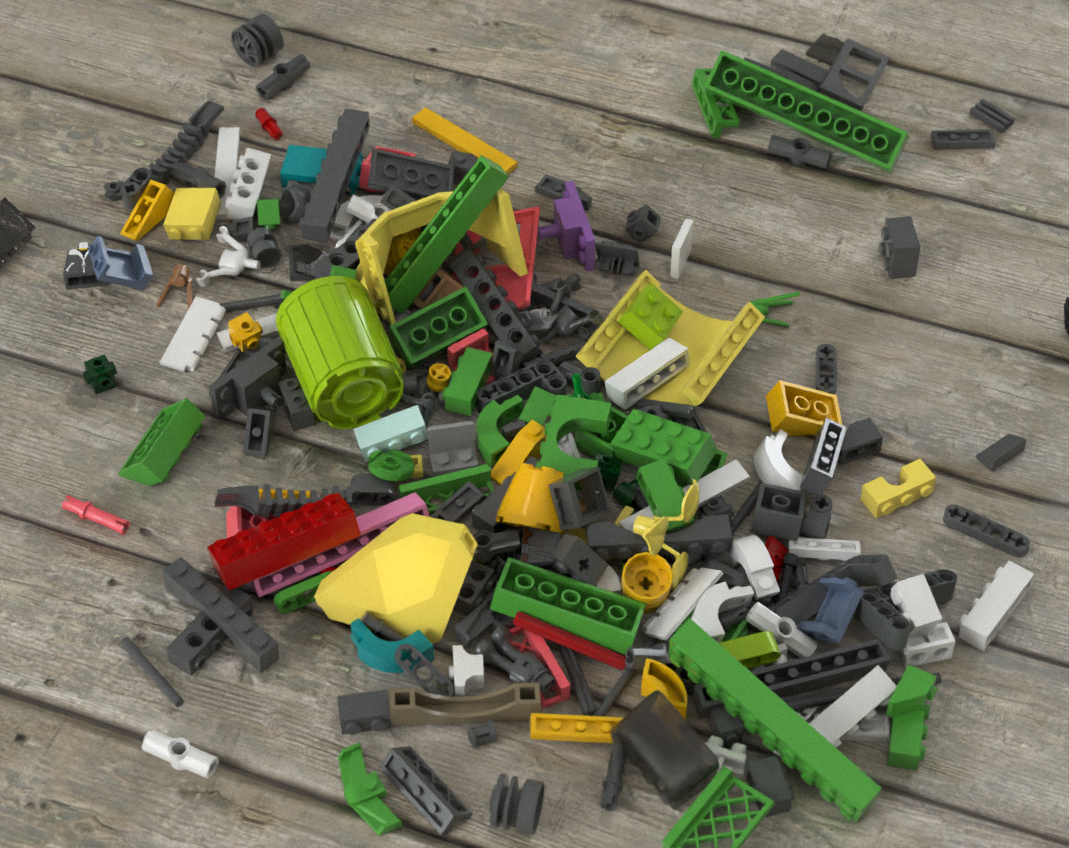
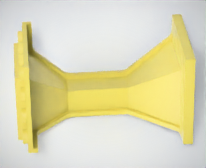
M500 188L468 230L485 237L487 249L515 273L523 276L528 274L510 196ZM454 191L439 192L383 213L355 242L360 259L356 269L355 280L359 281L366 288L376 312H379L382 319H386L391 325L396 322L383 274L392 238L429 224Z

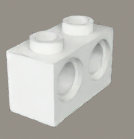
M939 623L934 627L909 634L906 647L898 651L905 668L908 665L927 664L952 658L955 639L948 623Z

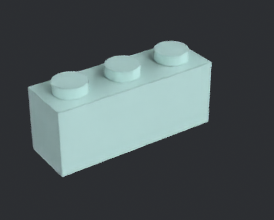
M418 405L353 429L365 462H369L371 454L378 450L389 452V450L395 449L399 451L428 439V431Z

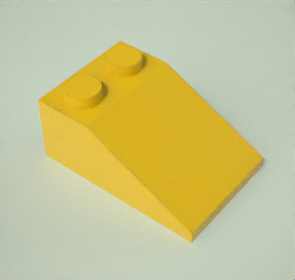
M779 380L766 395L772 432L778 433L781 429L788 436L816 435L826 418L843 425L837 395Z

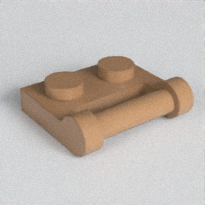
M440 266L413 300V303L423 309L462 289L464 286ZM438 275L442 280L424 301L420 296Z

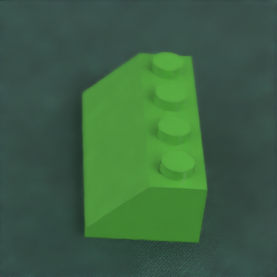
M188 398L163 408L118 474L121 477L147 486L163 483L170 474L168 472L171 467H174L180 461L181 457L179 455L190 446L192 436L202 428L201 423L206 416Z

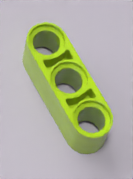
M770 631L719 643L747 669L773 663L781 656L773 633Z

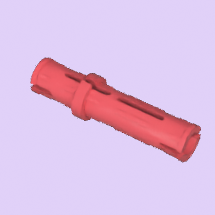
M70 495L65 497L69 501L63 500L62 509L79 515L80 519H89L122 535L127 533L124 529L128 530L130 527V521L96 508L91 502H82Z

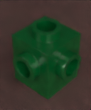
M105 354L84 362L86 371L83 372V377L87 385H91L95 394L116 387L114 375L117 374V370L113 361L109 362Z
M596 452L594 460L598 461L604 488L614 491L623 460Z

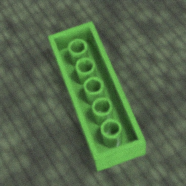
M508 557L496 586L490 610L511 617H515L517 612H522L611 651L626 655L627 649L633 645L646 603Z

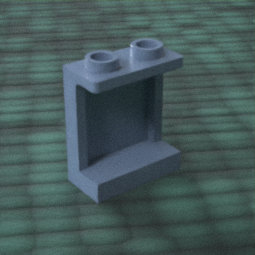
M97 236L95 241L89 246L88 252L92 260L93 270H95L97 280L144 290L153 276L144 245L136 244L130 253L105 247L103 238Z
M833 576L831 578H821L819 583L828 588V593L814 622L799 621L796 628L814 641L840 643L864 591L857 587V582L847 577H844V579Z

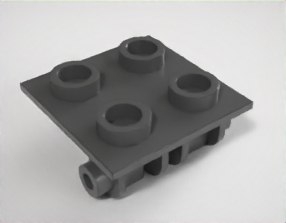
M609 241L595 242L598 257L595 260V268H598L599 271L609 272L611 265V273H613L617 262V274H620L621 271L623 275H637L638 266H640L638 249L631 245L617 246Z

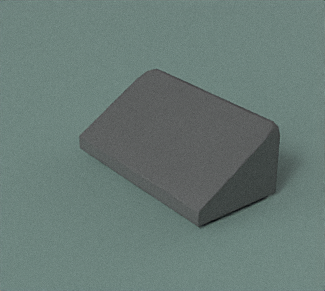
M1007 434L976 455V458L989 470L993 471L1025 449L1027 440L1019 436Z

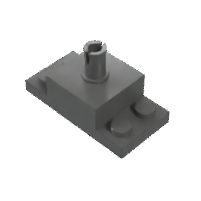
M279 338L270 342L209 385L213 415L220 420L232 413L236 408L247 416L248 408L253 406L264 407L266 404H270L272 408L277 409L278 406L282 405L284 398L279 395L278 382L287 372L284 343Z

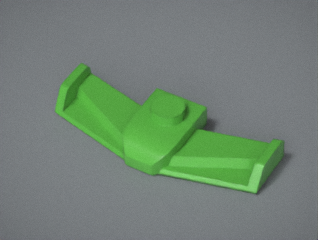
M356 743L344 748L338 756L344 786V797L348 805L379 836L402 827V821L380 800V798L387 796L377 772L366 773L361 744Z

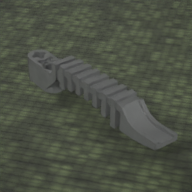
M209 100L205 102L190 117L189 124L187 122L183 124L184 133L181 131L178 133L179 141L175 139L172 142L173 148L168 147V155L163 153L161 155L162 160L157 158L155 161L156 165L154 163L149 165L150 170L138 168L129 176L121 187L123 203L127 209H134L150 179L161 184L168 185L170 183L171 176L169 173L171 166L175 162L186 164L187 159L192 158V153H196L198 146H202L204 140L208 138L209 130L215 119L224 111V106Z
M372 473L356 474L351 478V485L345 490H339V486H333L331 493H339L350 507L352 504L387 505L397 499L394 481L380 479ZM264 484L260 497L258 486H237L218 489L214 506H237L248 510L254 516L262 515V517L268 518L269 515H274V517H280L285 512L295 511L307 503H314L324 499L329 494L328 489H322L321 496L318 498L317 490H311L310 497L306 498L305 491L299 490L298 498H294V490H288L286 498H283L282 488L276 487L274 498L271 499L270 484Z

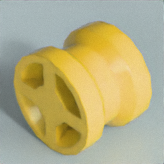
M442 363L433 364L429 368L426 380L427 386L433 391H444L445 387H448L451 377L450 368Z

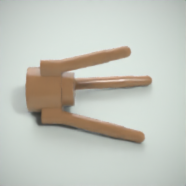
M178 264L174 267L172 275L156 304L158 307L164 301L172 285L176 287L187 285L188 309L193 302V278L189 277L190 269L187 266Z

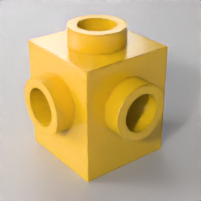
M248 312L228 321L229 337L235 347L238 346L242 352H245L259 345L263 330L259 322H254Z

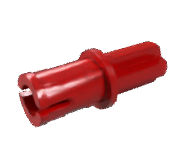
M259 108L255 112V117L262 124V129L267 131L275 140H279L283 136V132L278 127L276 119L271 117L265 108Z

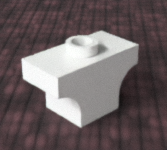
M463 645L453 646L454 666H449V680H454L455 697H466L467 693L471 690L484 689L483 654L472 655L463 649Z

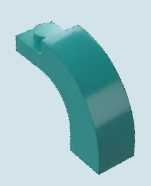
M359 618L351 623L352 634H350V637L357 646L358 658L371 668L388 673H404L405 671L394 660L396 649L403 644H410L415 647L429 662L434 660V645L420 630L399 641H385L377 638ZM409 650L406 652L400 651L402 654L400 659L403 662L407 659L412 663L409 667L410 670H413L414 666L421 662L419 658L414 662L409 657L411 654Z

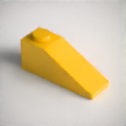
M150 179L120 234L136 242L167 216L174 192L166 185Z
M531 420L522 428L491 470V480L501 486L507 476H511L517 471L520 463L526 462L531 456L538 460L542 456L540 455L542 441L546 442L547 438L545 436V427Z

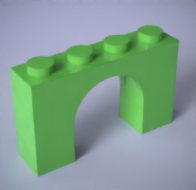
M557 395L555 403L550 405L549 417H551V421L547 422L545 426V436L547 438L546 442L542 441L540 455H542V459L537 461L536 467L554 468L556 471L564 472V477L579 469L598 467L597 460L569 456L559 448L558 444L565 435L574 431L608 434L612 416L611 403ZM580 481L574 482L575 490L582 491Z

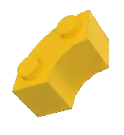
M646 658L642 675L641 695L650 698L657 704L661 711V720H679L680 723L685 724L687 693L683 682L666 665Z

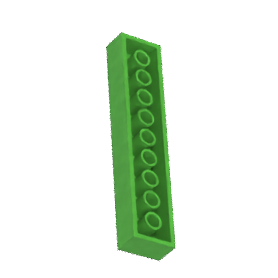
M721 50L704 85L708 93L892 174L909 139L908 132L723 50Z
M691 618L669 639L668 654L670 655L669 659L675 666L679 668L682 666L688 671L687 675L696 684L701 683L707 688L706 692L715 701L719 699L726 705L725 710L734 718L738 716L750 733H757L769 750H776L782 756V761L789 768L795 767L801 773V778L808 785L812 786L814 784L820 790V795L827 802L831 803L833 801L840 808L839 812L847 820L853 819L857 823L876 803L882 788Z

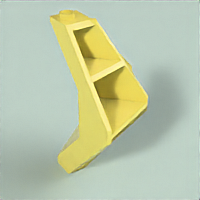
M411 513L397 520L321 581L314 598L318 606L324 610L331 620L351 625L356 619L359 618L361 620L364 613L368 611L370 615L379 621L382 619L385 621V625L404 637H408L417 630H420L434 644L442 639L478 544L466 525ZM363 622L364 625H365L369 630H374V629H373L372 627H370L368 624H366L365 622Z

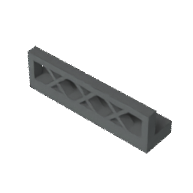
M532 283L530 301L532 307L521 309L519 312L528 311L529 313L531 310L540 308L550 310L556 292ZM562 295L557 312L566 305L581 319L586 317L590 310L595 309ZM591 321L579 326L588 328L585 334L575 329L570 336L587 342L598 328Z
M411 746L391 748L379 766L441 835L448 834L456 821L468 820L473 814Z

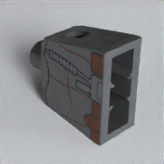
M523 527L521 562L559 574L560 570L555 567L556 562L549 556L560 542L561 534Z

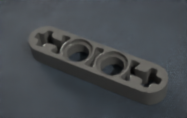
M949 505L946 507L943 521L948 527L1017 558L1024 557L1028 553L1030 540L1025 535L959 505ZM978 523L982 528L973 529L970 527V524ZM997 532L1000 533L1003 536V538L995 539L991 536V534Z

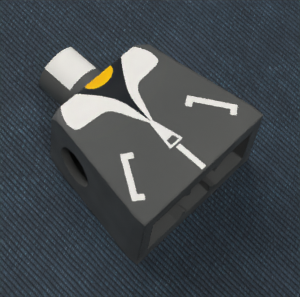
M82 242L78 244V249H71L67 252L63 272L66 290L108 286L107 282L97 280L88 252L90 244L87 242Z

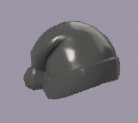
M290 180L287 183V187L282 191L280 200V214L283 220L298 222L301 217H304L305 205L307 202H310V192L312 189L310 186L298 184L294 180Z

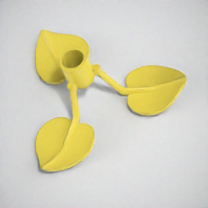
M693 479V484L684 496L681 508L682 513L679 516H653L652 519L638 515L633 526V532L643 536L652 556H656L661 548L675 556L676 561L672 566V591L679 585L686 573L688 554L683 551L680 555V553L664 544V536L668 528V521L684 520V522L688 523L695 515L699 504V487L695 479Z

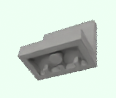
M473 421L427 428L429 460L433 477L478 466L474 448Z

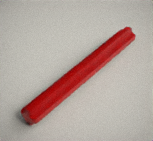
M517 612L514 617L513 624L517 627L622 671L626 667V657L522 612Z

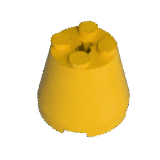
M520 463L497 511L495 522L508 526L514 525L519 528L531 527L565 535L566 530H560L558 516L549 489V484L563 478L564 472L556 471V469L542 466V468H537L534 465Z

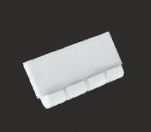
M195 297L160 360V365L183 372L185 370L194 371L200 356L203 355L208 346L209 340L215 333L226 309L220 306V303Z
M702 567L698 571V569L693 568L683 579V583H680L669 595V599H666L656 610L655 616H651L644 624L642 631L646 636L668 640L697 606L699 599L705 591L714 586L723 575L722 571Z

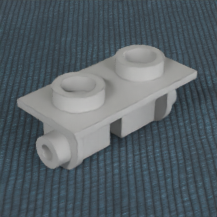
M546 308L534 309L529 313L528 311L517 312L519 318L523 317L529 324L530 328L527 329L529 333L550 329L558 317L557 315H551V311Z

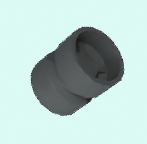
M258 228L248 235V247L253 259L260 261L261 268L272 267L280 261L282 257L281 251L270 229Z

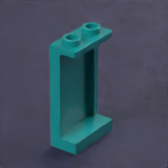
M289 145L280 172L281 187H287V183L290 180L316 183L317 173H321L322 160L327 157V149ZM360 153L348 186L350 187L351 195H356L357 188H360L359 182L363 163L362 153Z

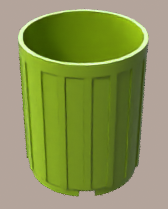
M327 276L310 281L288 295L278 309L276 328L312 412L322 422H328L332 428L355 429L381 419L380 414L387 408L392 410L398 404L403 393V372L366 288L359 281L349 277Z

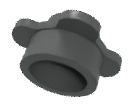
M124 182L106 183L104 185V189H106L105 197L112 201L122 199L121 187Z

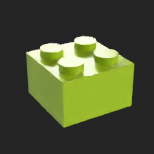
M650 283L637 293L618 322L651 350L665 339L683 311Z

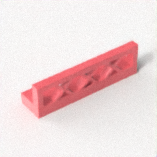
M517 626L511 628V636L522 633L525 638L523 644L513 642L512 639L510 640L511 644L516 649H520L521 652L533 653L545 668L550 671V675L556 679L555 684L550 689L554 690L557 696L545 700L540 691L542 708L544 709L570 699V684L544 638Z

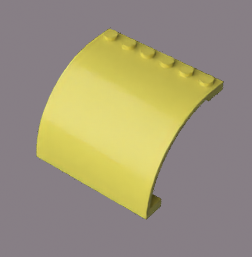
M645 270L604 319V322L577 353L576 357L587 368L593 367L598 369L601 381L605 383L611 376L650 351L624 328L618 320L637 293L652 283L683 311L663 341L670 337L688 348L690 366L647 394L643 399L687 404L696 407L702 404L765 316L751 302L744 305L733 321L705 316L672 298L660 287L661 284Z

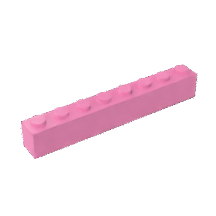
M415 492L356 517L361 536L253 580L249 584L258 597H262L351 558L400 518L411 513L430 517L427 505Z

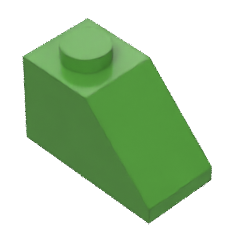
M280 199L257 200L259 225H264V228L277 229L276 224H281Z
M908 665L889 700L886 715L894 717L924 709L928 700L933 701L937 693L938 687H935L936 676Z

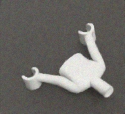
M225 226L219 228L221 234L216 235L220 243L228 242L237 251L227 249L223 251L219 261L220 269L210 272L201 270L199 274L202 278H196L198 285L201 287L209 285L211 277L220 275L237 276L245 267L260 268V261L248 259L249 253L247 249L229 235Z

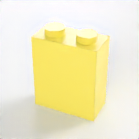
M176 188L163 224L169 240H209L222 203L216 188Z

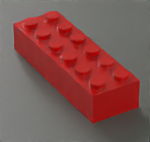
M336 493L329 494L317 502L307 503L295 511L285 512L273 520L263 521L251 529L241 530L229 538L219 539L212 545L207 546L216 573L229 591L361 536L354 511L343 497Z

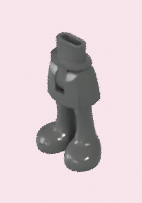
M500 625L494 630L491 642L485 639L477 645L474 655L483 654V663L495 664L509 672L510 680L514 683L539 682L540 691L545 693L556 682V679L550 675V671L545 668L537 657L530 653L525 654L511 644V631L505 625ZM499 653L504 654V655L510 657L512 660L515 661V663H513V662L507 660L506 658H504L503 656H501Z

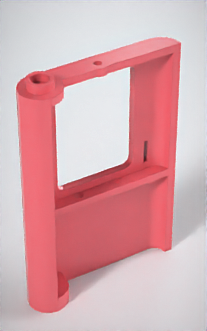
M540 206L513 211L516 224H521L519 238L528 274L519 276L506 264L485 267L487 270L490 268L497 277V280H495L498 286L501 284L508 293L506 299L508 302L512 300L519 310L527 308L531 301ZM467 230L466 233L473 244L482 239L481 235ZM460 242L456 245L454 256L464 251ZM480 248L474 251V253H480ZM452 270V277H454L457 281L461 283L455 272ZM476 272L473 278L476 277L479 272ZM487 288L484 291V294L487 293L490 288ZM498 304L495 307V310H497L501 304Z

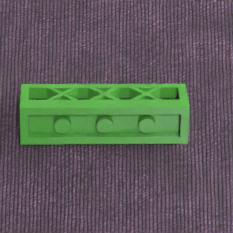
M713 68L695 69L691 83L711 137L720 138L722 128L738 127L739 119L731 102L708 93L704 88L708 79L706 76L710 75ZM720 101L724 103L726 106L722 107L719 104H717V102ZM726 115L732 120H723L722 116Z
M485 464L399 485V498L401 499L416 492L426 503L430 516L441 506L431 504L433 499L439 498L445 502L468 481L477 488L487 486L489 493L493 491L491 470L489 465Z

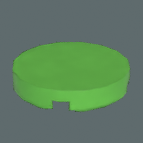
M392 449L389 452H383V450H378L369 457L368 467L370 472L380 479L402 481L413 475L415 463L412 462L413 459L408 454L402 451Z

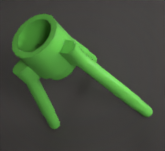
M788 293L765 299L751 300L750 302L763 315H768V307L793 304V300L785 301L784 299L797 297L800 293ZM764 318L762 321L778 326H790L789 323Z

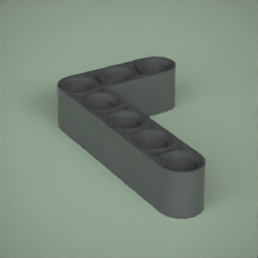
M886 554L858 555L848 559L774 604L769 610L781 618L788 617L792 619L795 625H798L799 621H804L819 611L828 593V588L819 583L821 578H831L833 576L844 579V577H847L857 582V587L883 586L896 580L897 574Z
M941 569L924 574L936 604L952 600L957 582V575L953 571ZM896 582L863 590L864 593L857 605L855 616L888 647L896 650L904 649L907 645L911 623L900 613L898 606L892 601L891 589Z

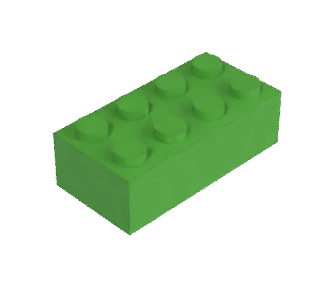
M465 286L390 325L387 335L409 371L424 363L426 359L434 358L447 351V348L452 344L465 339L470 334L476 333L483 328L486 329L488 323Z
M636 409L632 410L610 443L617 459L637 467H642L665 458L667 464L671 465L674 470V479L689 485L693 484V479L698 482L718 451L711 434Z

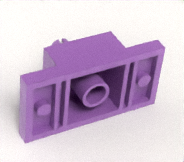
M574 181L565 182V191L562 192V199L554 200V224L539 226L538 237L539 240L556 237L564 259L578 257L580 264H584L585 270L592 271L595 268V238Z

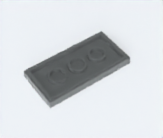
M373 148L368 188L387 192L391 184L417 199H422L439 192H452L454 166Z

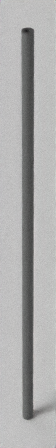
M762 480L759 481L732 519L733 527L730 528L732 536L757 502L760 484L763 483ZM708 553L698 567V571L701 567L707 568L709 562L713 559L716 560L720 553ZM649 637L641 648H651L656 645L659 639ZM627 668L593 716L605 717L638 669Z

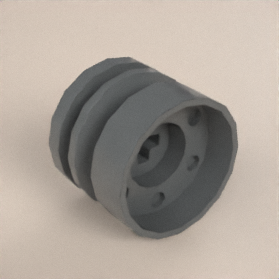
M262 13L250 19L247 24H242L239 28L234 29L231 33V41L237 54L245 63L252 67L259 65L267 57L273 56L284 47V40L278 26L270 17Z
M501 773L491 795L489 807L490 826L498 828L503 817L502 824L504 830H508L512 820H516V831L518 833L534 835L540 820L545 783L543 781L527 779L523 788L519 789L518 777L513 776L508 787V775Z

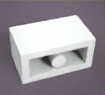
M924 574L898 581L892 587L891 598L893 603L898 606L900 613L911 623L909 634L934 627L942 620Z

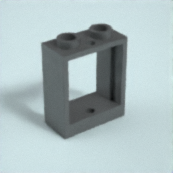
M599 466L579 469L549 484L560 530L580 528L611 512ZM578 480L580 481L587 508L583 513H581L574 482Z

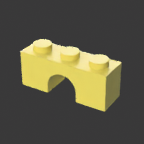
M918 459L901 467L899 483L901 485H891L881 476L862 485L860 500L875 518L888 515L895 509L908 506L921 497L929 496L934 491L936 476L921 459Z

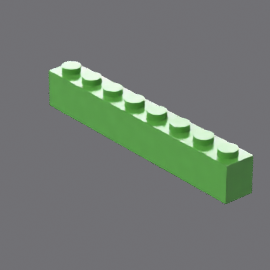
M481 155L385 280L393 309L401 313L406 311L433 274L439 269L443 261L450 255L460 239L464 237L467 230L477 220L484 208L504 185L509 176L500 165Z

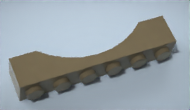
M539 682L514 683L492 693L467 697L436 695L417 688L390 689L391 726L487 722L488 720H492V722L530 720L531 713H541Z

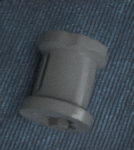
M488 720L487 724L473 728L472 726L467 727L472 748H476L477 744L487 741H497V734L492 720Z

